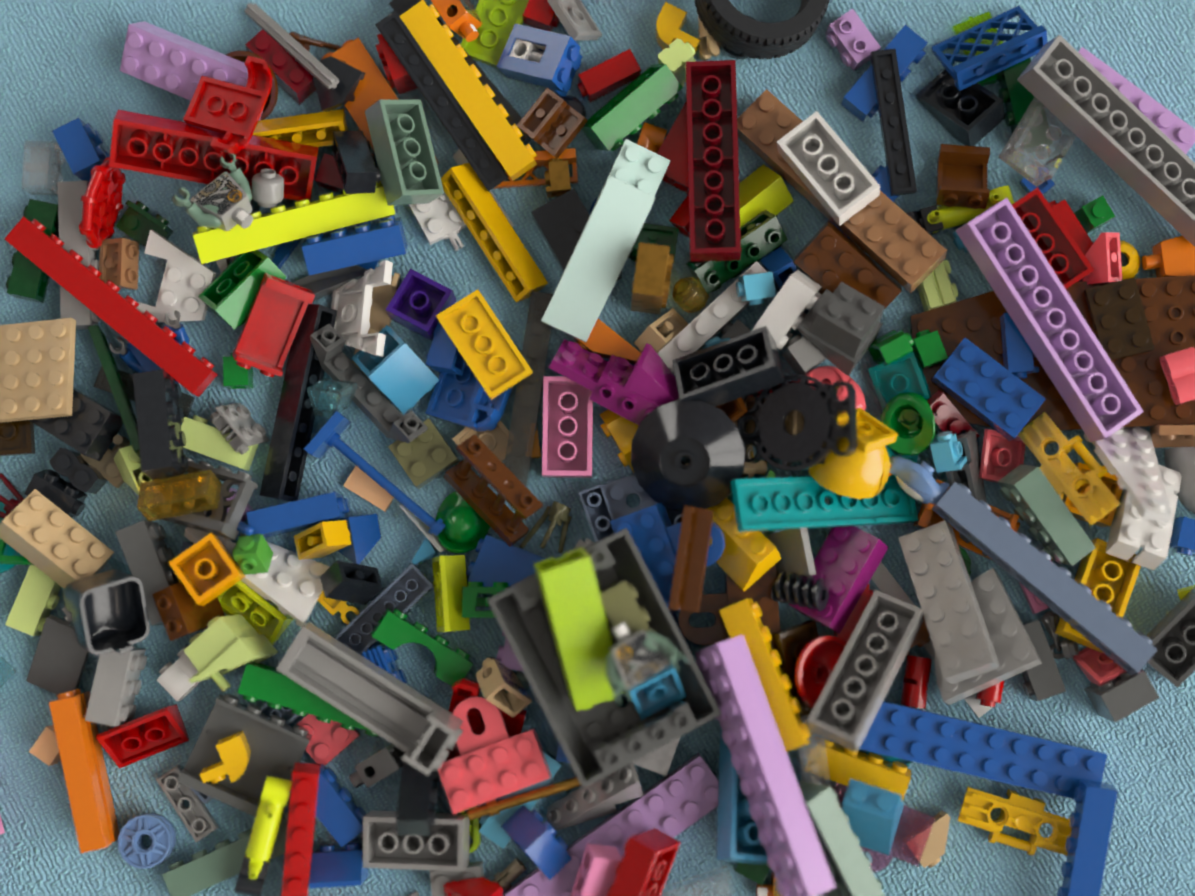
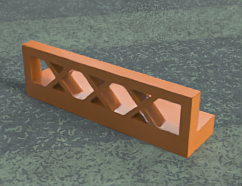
M576 148L565 149L559 158L563 159V161L568 160V165H572L573 177H570V184L578 183ZM546 150L535 151L537 156L534 157L537 165L527 171L521 180L513 181L509 177L507 178L508 181H503L493 189L546 185L545 179H538L532 173L537 167L544 166L549 170L548 160L555 157ZM494 155L500 166L503 168L497 157Z

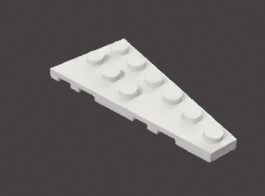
M1140 427L1120 428L1106 439L1093 441L1092 443L1096 447L1094 452L1109 473L1118 477L1117 484L1121 489L1128 491L1130 494L1128 499L1140 516L1144 519L1168 524L1172 513L1150 431ZM1084 433V436H1083V437L1085 438V440H1086L1087 442H1090V440L1088 439V437H1087L1086 434Z

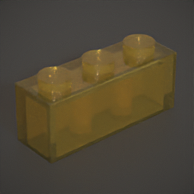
M211 469L141 483L137 508L148 521L217 509L222 484Z

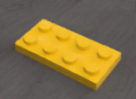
M478 289L436 315L437 320L490 400L533 374V371Z

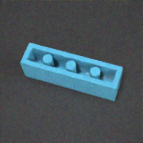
M543 749L552 777L496 798V801L547 786L562 765V762L556 761V757ZM537 800L502 810L500 814L492 817L490 815L483 816L479 821L482 825L479 832L504 849L511 838L501 826L522 805L530 811Z

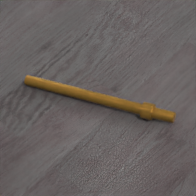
M573 777L500 801H496V799L488 801L486 805L467 810L469 820L486 815L492 817L500 814L502 810L582 785L577 777Z

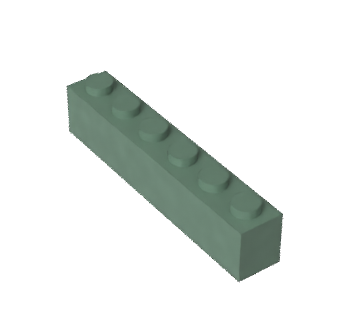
M289 812L285 813V819L281 820L271 859L285 853ZM252 828L238 834L239 839L230 843L229 839L215 844L216 850L207 853L206 849L191 855L193 860L187 863L179 860L169 865V871L162 874L170 895L191 896L239 874ZM316 830L314 833V840L318 837Z

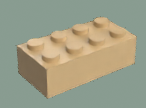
M36 489L0 523V538L64 589L72 581L98 574L114 554V551Z

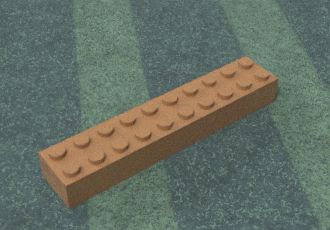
M766 89L737 118L738 138L908 292L912 293L946 259L947 249L882 191H880V195L839 226L779 154L777 141L803 121Z

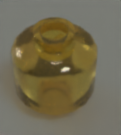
M694 277L678 280L672 292V298L675 303L687 313H695L701 310L709 297L702 284Z

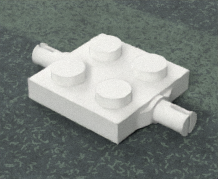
M445 192L427 204H408L430 245L440 240L449 239L455 251L459 250V247L460 249L464 247L458 233L467 226Z

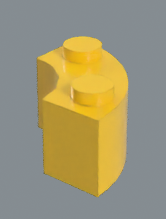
M608 409L599 414L603 421L600 427L607 438L609 436L613 438L620 450V453L617 455L623 466L629 465L633 471L631 465V444L639 425Z

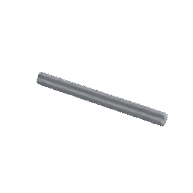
M247 4L245 9L247 16L266 31L328 89L337 88L339 79L257 4Z

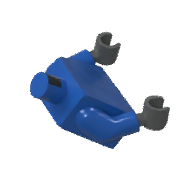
M175 310L176 320L169 319L166 313L164 318L165 326L177 334L174 339L180 344L184 341L189 344L190 339L183 324L179 323L180 312ZM117 337V340L122 344L118 348L109 342L110 350L113 353L119 354L120 358L135 372L141 373L162 369L131 343H128V348H125L123 338Z

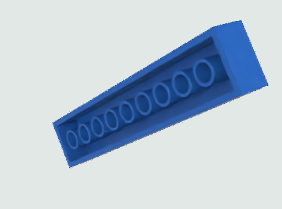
M883 701L859 748L865 751L1074 799L1075 788L1079 787L1080 779L1102 782L1107 754L885 701Z

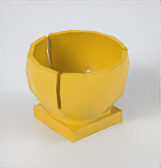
M857 408V449L855 453L844 457L836 455L831 450L829 455L826 456L824 464H817L809 468L808 471L819 485L838 495L856 499L873 498L884 488L888 481L891 464L886 445L894 443L898 433L863 409ZM846 412L838 416L840 426H844L848 422L849 417ZM846 437L839 441L838 447L841 452L846 451L849 447V440Z

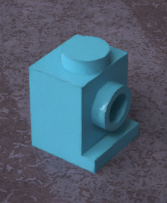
M951 431L941 432L936 435L930 444L937 473L961 470L967 462V457L962 456V444L960 441H957L956 433L952 434Z

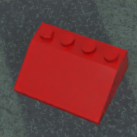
M1038 187L1012 204L1065 289L1095 270Z

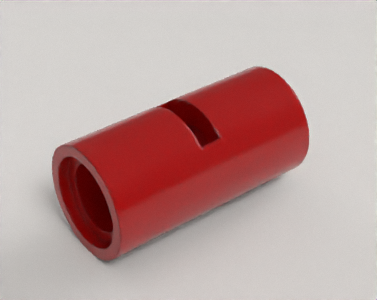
M907 656L900 705L926 709L932 659Z

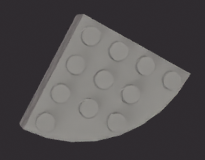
M994 568L976 577L971 583L1000 668L951 684L944 679L935 652L934 664L937 684L943 701L948 705L1042 664Z

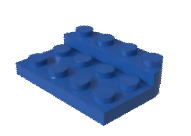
M516 345L517 349L523 356L522 350ZM465 364L462 376L440 372L439 381L435 385L425 414L477 432L494 430L503 416L513 386L490 400L467 364Z

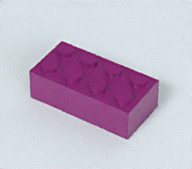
M855 526L833 527L814 559L816 575H812L816 582L819 578H823L825 581V586L829 592L828 603L825 609L818 611L816 608L799 607L797 604L790 606L799 613L840 634L889 547L879 538Z

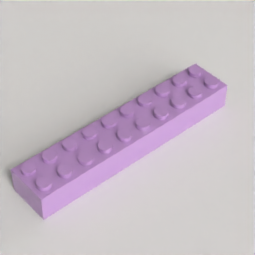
M1007 198L955 230L1090 442L1108 438L1144 412Z
M740 635L695 652L697 667L702 672L704 680L721 712V715L716 718L722 727L724 742L728 745L731 752L733 767L737 770L740 777L742 792L746 795L749 802L751 817L755 820L758 827L760 842L764 845L767 852L768 865L776 877L779 894L781 896H818L836 888L744 636Z
M697 753L644 791V796L633 799L570 844L566 851L573 859L551 880L537 868L514 884L509 890L504 891L503 896H571L587 843L616 847L623 859L625 853L624 845L628 838L657 828L674 838L718 806V779L701 755Z

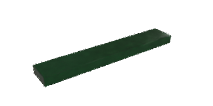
M92 325L88 327L134 452L140 458L136 415L106 336L98 325Z

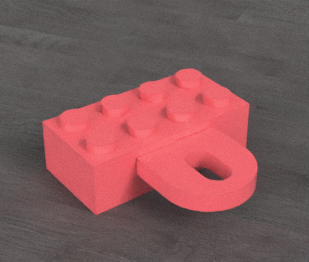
M484 697L468 698L455 708L453 715L463 720L459 727L463 732L456 741L461 756L444 761L438 770L453 814L552 777L535 728L509 737L499 708ZM471 708L479 709L483 717L486 729L481 735H477L472 731L467 716Z

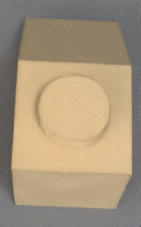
M672 308L650 324L634 344L642 352L646 343H648L658 353L688 323Z
M943 810L902 839L923 868L935 866L941 861L940 857L945 854L950 816Z

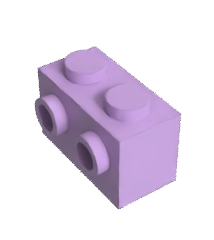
M853 9L829 24L826 31V38L832 47L836 46L841 53L840 57L847 67L850 66L853 71L871 60V52L879 51L881 48Z

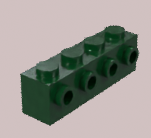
M765 210L740 227V260L691 262L690 260L686 263L698 287L707 294L714 292L727 280L739 276L742 270L753 265L756 261L759 262L769 252L781 247L782 243L788 239L775 215Z

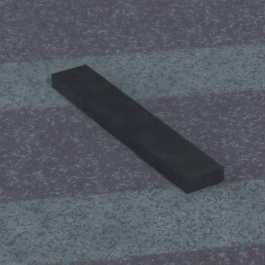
M896 49L873 51L870 53L891 196L914 194L917 192Z

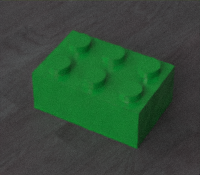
M258 250L240 254L198 298L216 316L235 330L238 326L245 323L264 274L268 273L283 280L286 278V275L269 257Z

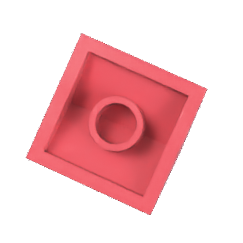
M984 430L979 478L998 483L1001 478L1024 463L1026 444L1018 435L1015 439L1009 441L996 430Z
M1088 647L1081 650L1073 658L1089 681L1098 686H1102L1126 672L1105 653H1100Z

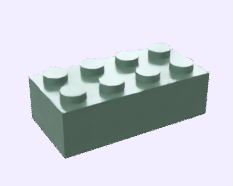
M378 100L366 109L365 115L387 204H427L443 195L444 190L422 101Z
M1020 464L998 481V484L1001 486L1000 493L1007 501L1011 500L1016 507L1014 509L1015 514L1019 515L1021 521H1025L1030 527L1028 529L1029 534L1036 541H1040L1044 547L1042 550L1051 557V561L1073 566L1096 548L1038 466Z

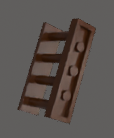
M474 434L456 447V450L464 457V461L462 460L446 471L443 478L511 547L527 535L530 530L522 520L529 518L542 508L543 504ZM472 466L480 473L481 478L471 469ZM488 484H490L498 492V495H496L488 487ZM505 502H507L515 510V513H513L507 507Z

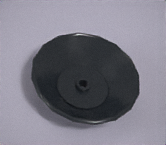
M678 399L656 407L640 422L632 439L631 465L638 484L654 501L661 502L664 506L676 511H684V506L707 509L718 505L732 493L730 482L740 479L744 472L745 446L738 427L722 410L701 400L680 401ZM683 456L689 457L690 463H683L681 458Z

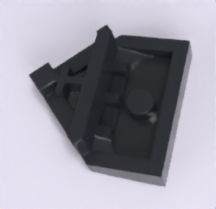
M332 56L319 60L339 79L337 88L328 89L313 76L321 110L329 112L347 104L348 100L354 102V92L359 80H363L365 72Z

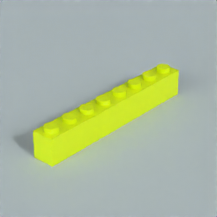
M380 180L379 183H376L375 193L345 194L344 189L343 194L336 196L333 195V192L320 195L319 200L312 202L309 199L294 202L295 206L285 208V205H279L270 208L271 212L262 215L260 211L252 212L250 215L253 216V222L247 228H242L239 224H236L229 231H223L220 228L198 226V231L193 232V238L201 264L394 215V206L387 204L383 184Z

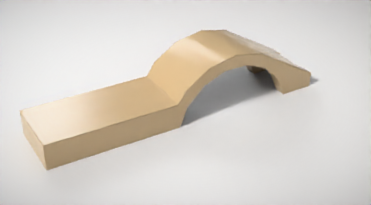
M394 273V276L391 277L390 285L373 287L368 334L379 333L386 325L390 326L391 319L385 309L398 290L399 273ZM352 361L355 364V366L368 378V376L359 368V366L354 361Z

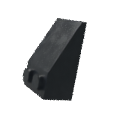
M946 69L916 94L917 100L952 137L965 146H975L1005 119L1003 99L979 83L959 91L955 86L953 77Z

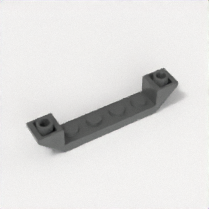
M330 324L310 335L322 369L387 438L410 443L428 430V427L412 410L403 416L342 352L346 340Z

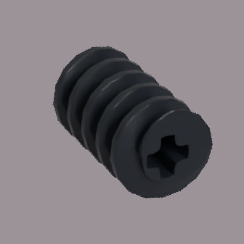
M787 571L780 572L771 590V599L773 601L788 602L790 605L797 604L799 607L807 606L809 609L816 608L818 611L825 609L829 598V592L823 578H819L816 582L815 578L810 576L806 581L805 575L800 574L797 579L796 573H790L788 576Z

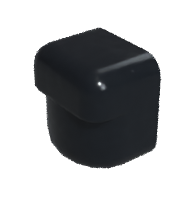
M114 569L72 581L65 587V606L71 612L75 637L83 649L95 655H102L111 651L123 653L132 650V644L141 642L148 636L150 624L144 588L141 580L137 577Z

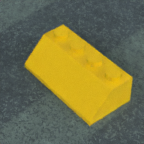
M725 498L718 505L707 508V510L715 511L713 521L721 528L725 538L724 551L716 563L745 592L782 558L777 548L760 531L738 532L734 505Z

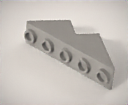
M634 763L626 765L584 789L580 787L548 806V822L557 831L617 812L616 804L644 796Z

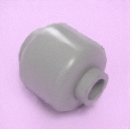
M262 169L260 173L252 177V199L258 202V205L261 207H276L277 203L284 199V178L276 174V171L273 169Z

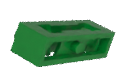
M468 582V587H463L462 618H496L493 610H476V607L490 606L487 600L490 597H478V593H493L495 595L507 588L509 582H493V587H483V582Z

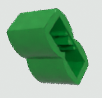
M893 329L876 338L868 351L876 364L887 366L913 352L912 346L914 342L908 332L904 333L901 330L896 331Z

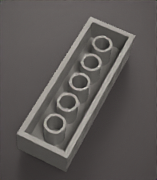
M945 520L899 537L898 539L921 609L923 610L925 622L944 679L954 684L999 669L1000 665L953 528Z
M875 589L807 720L810 731L856 753L858 752L923 623V610Z

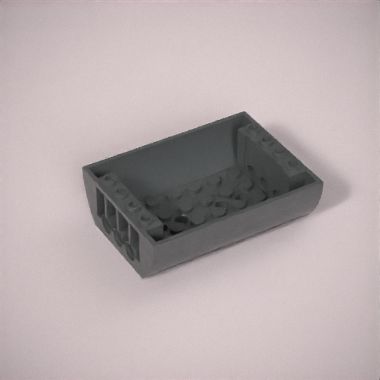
M627 528L604 537L584 547V549L591 557L598 589L601 590L618 580L632 583L638 594V597L635 598L638 606H643L650 618L647 621L649 628L655 629L657 634L667 638L678 652H682L688 660V664L683 659H679L676 662L680 669L677 673L686 697L641 720L632 701H628L624 707H618L615 700L598 703L587 710H575L569 700L536 573L487 599L583 789L721 715ZM607 622L612 644L614 645L618 642Z

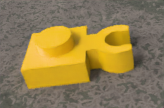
M324 590L318 599V602L332 616L339 611L341 613V620L347 625L350 623V620L346 617L348 611H353L356 615L360 614L358 608L349 606L346 601L325 598Z

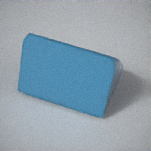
M427 537L412 560L415 565L431 559L438 553Z

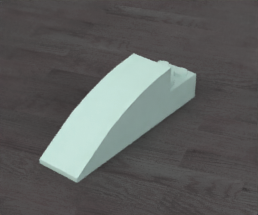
M628 139L624 141L541 322L586 343L656 198L654 196L671 160Z

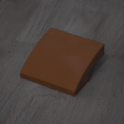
M547 87L520 120L517 127L558 159L588 120Z

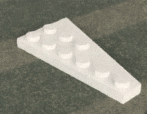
M186 527L184 536L196 544L210 533ZM218 536L233 557V549L236 543L231 542L228 538ZM266 541L273 551L268 573L248 574L241 581L265 600H271L279 607L278 610L284 615H290L296 620V624L302 628L306 624L323 591L320 577L330 566L312 559L299 560L297 553Z

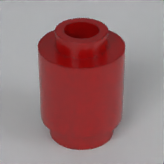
M1004 681L976 693L975 699L980 700V705L995 708L996 703L1001 704Z

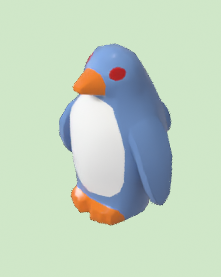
M898 456L889 458L891 464L889 476L894 475L904 492L924 503V507L927 510L932 509L944 495L950 484L947 482L941 484L936 482L932 475L935 470L924 461L918 464Z

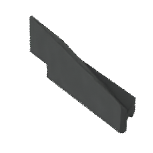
M354 265L308 275L292 283L312 290L315 294L314 302L332 294L334 290L352 279H360L364 276V272L369 269Z
M969 431L956 435L957 441H960L962 444V456L967 457V462L961 470L946 471L948 483L950 484L949 487L954 482L958 485L963 484L970 489L971 495L975 499L987 503L983 479L979 478L981 463L976 432ZM959 532L960 538L969 543L970 541Z

